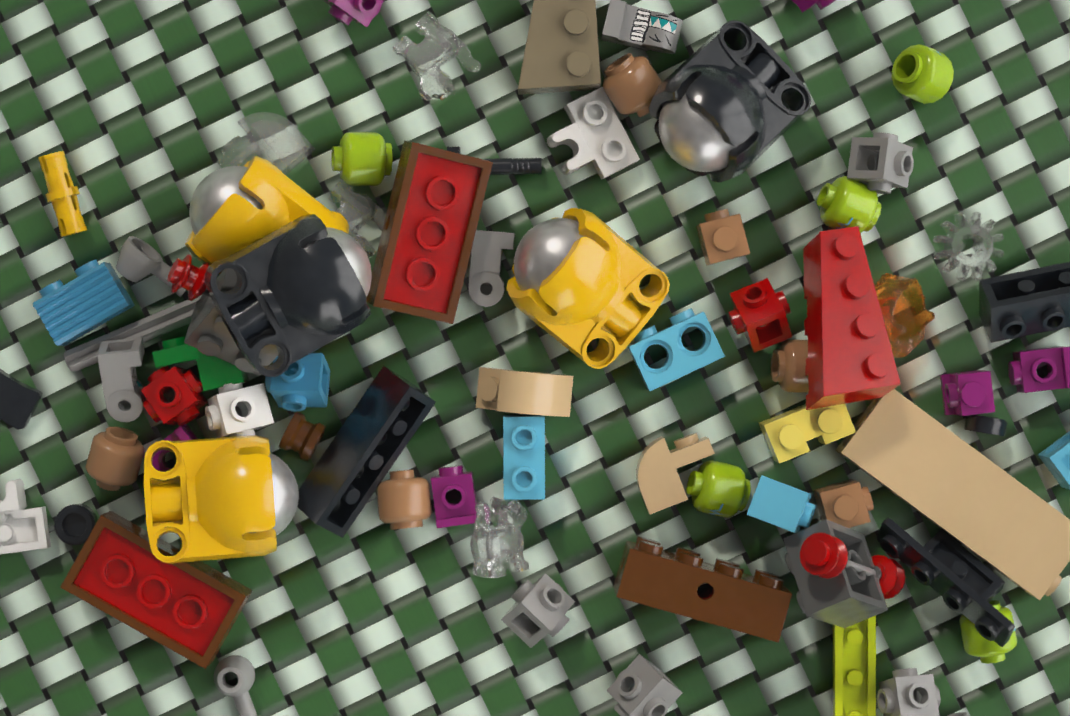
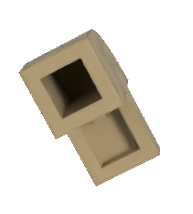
M479 367L476 408L518 414L570 417L574 376Z
M693 433L675 440L676 448L669 450L665 438L661 436L644 449L637 463L636 480L649 514L688 500L677 468L715 454L709 438L705 436L699 439L697 433Z

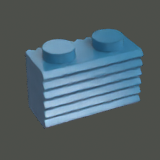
M97 260L90 261L74 271L77 275V278L65 285H63L61 280H58L39 291L42 298L32 304L57 346L70 344L72 341L135 306L111 263L103 262L99 265Z

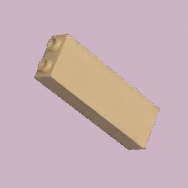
M895 389L882 398L873 399L854 424L856 433L846 436L836 451L1029 595L1038 600H1041L1044 595H1051L1062 580L1059 574L1070 562V519Z

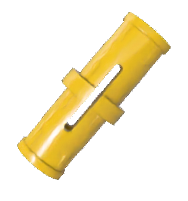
M59 151L38 157L49 192L45 194L47 202H52L61 237L86 231L87 227L85 226L77 198L80 192L78 186L73 185L65 152Z

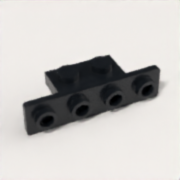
M886 518L881 523L877 540L886 554L894 559L898 558L909 567L913 576L920 583L931 586L943 597L944 602L951 610L956 613H962L974 623L976 630L985 639L996 642L1000 647H1003L1009 641L1015 625L989 603L1002 590L1005 581L943 529L922 546L892 519Z

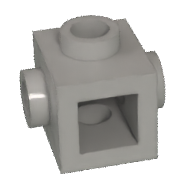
M873 133V137H852L847 178L866 184L868 190H875L877 194H891L892 188H908L909 176L914 167L913 147L898 142V136L890 133Z
M545 573L533 584L527 579L513 593L511 598L516 602L501 620L532 648L547 634L554 637L567 624L569 618L565 614L575 601L559 584L555 583Z
M640 654L618 675L616 681L607 689V692L618 702L614 709L620 716H665L668 708L683 693L658 667Z
M917 668L892 671L893 678L879 682L880 689L877 693V704L883 716H939L938 708L941 698L939 689L934 684L933 674L918 675Z

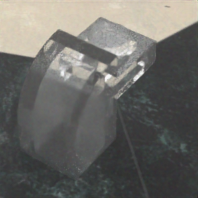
M259 112L250 114L238 121V124L248 135L244 139L237 136L229 141L221 149L220 152L224 156L217 163L222 168L243 166L248 161H251L254 156H259L263 152L284 175H287L315 151L316 148L288 119L274 113Z

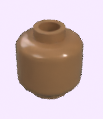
M628 53L615 60L604 70L606 77L603 80L602 86L620 114L630 115L637 113L639 117L650 113V103L662 80L646 57H633L631 53Z
M785 340L779 349H775L772 353L771 376L774 382L779 383L783 391L809 393L808 376H805L808 340Z
M108 427L105 432H100L93 437L86 463V471L96 480L97 486L105 490L117 491L121 486H128L137 480L144 456V446L137 440L138 436L136 433L121 427Z
M414 470L389 472L390 480L382 481L376 489L380 520L384 523H390V530L423 527V520L428 519L432 514L429 481L421 477L415 478Z

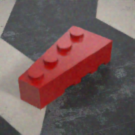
M859 227L820 231L803 248L804 299L807 300V318L804 320L805 335L808 336V358H806L805 376H808L809 393L806 395V410L882 398L901 384Z

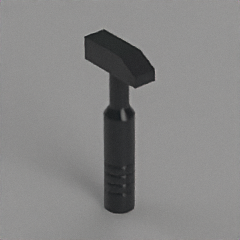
M447 147V151L461 154L460 147ZM542 158L484 159L493 162L490 175L542 174Z

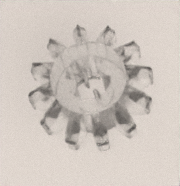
M960 212L955 214V225L949 221L941 223L942 230L948 236H934L933 242L944 245V250L937 251L933 255L935 259L947 257L948 261L942 267V271L945 274L950 273L957 267V280L964 281L968 273H970L973 280H981L983 276L982 268L988 272H994L997 269L990 257H1003L1004 251L993 248V243L1002 241L1004 236L1003 234H989L996 224L994 220H987L980 226L981 213L973 212L968 221L964 213ZM973 238L975 243L972 245V249L975 251V254L964 255L962 250L965 248V244L962 242V239Z

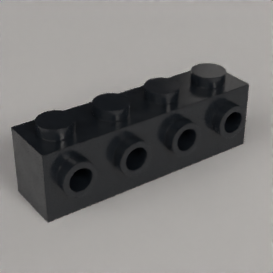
M1070 262L980 280L979 316L991 343L1070 327Z
M383 366L299 488L297 507L315 524L343 538L436 401L410 381Z

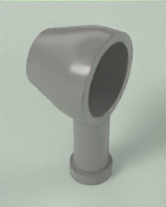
M129 236L121 248L116 265L117 271L132 282H138L152 273L169 287H172V283L167 281L171 267L163 262L161 255L145 241ZM180 288L176 294L181 297L186 289Z
M231 655L224 658L218 663L214 671L215 686L222 694L233 697L240 716H257L248 692L255 681V669L252 663L239 655ZM227 672H233L237 675V685L232 686L225 681V674Z

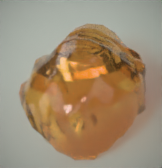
M886 273L881 275L880 280L874 286L894 358H902L907 356L924 339L925 327L935 319V314L927 310L925 306L926 297L916 278Z

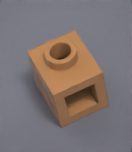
M728 209L705 214L706 222L696 226L706 266L750 254L740 214L730 216Z
M849 479L813 490L822 521L827 519L847 528L871 522L868 511L874 510L872 497L868 487L861 488L859 481Z

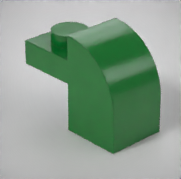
M185 337L162 341L163 349L152 352L156 368L196 360L203 391L217 389L229 383L238 384L249 381L247 372L241 371L235 365L215 356L205 355L197 348L185 344Z

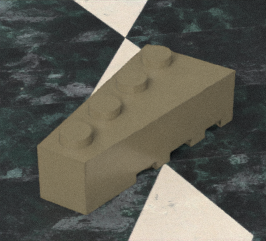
M534 0L518 85V95L599 89L601 78L595 0Z

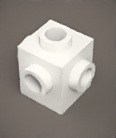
M242 383L225 384L223 387L218 388L219 394L207 399L209 406L205 407L206 421L209 429L216 431L217 438L255 435L254 430L274 423L264 383L243 388Z

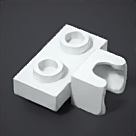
M603 87L567 104L564 109L572 124L547 138L549 147L554 148L564 144L568 145L573 151V158L568 160L561 168L564 175H568L592 162L602 180L640 160Z
M21 479L8 481L5 485L6 496L3 501L0 500V555L51 547L46 506L25 509L27 503L23 481Z

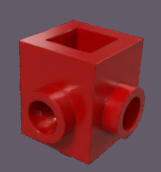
M768 278L729 293L734 310L728 312L731 324L737 335L744 332L754 353L792 338L786 316L791 313L789 304L782 290L775 293Z
M168 365L151 374L147 378L150 384L141 389L147 399L143 402V406L156 423L162 421L163 424L175 426L178 424L179 426H184L200 414L198 409L208 403L201 393L203 391L202 383L191 369L186 371V369L176 366L171 369ZM173 388L175 398L169 403L164 394Z

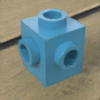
M310 353L289 365L282 375L276 377L265 376L266 390L272 394L278 407L288 411L299 412L305 410L306 407H327L331 370L323 353Z

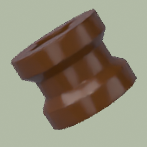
M296 412L287 426L278 448L284 451L293 450L299 453L300 459L309 462L322 439L326 426L320 422L312 424L306 420L304 414Z

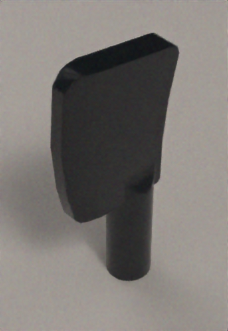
M0 369V419L17 430L23 429L29 423L43 393L20 382Z

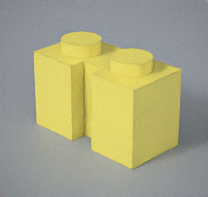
M806 404L759 423L773 460L779 464L809 452L810 449L806 441L817 437L820 443L826 445L856 433L845 404L806 410Z

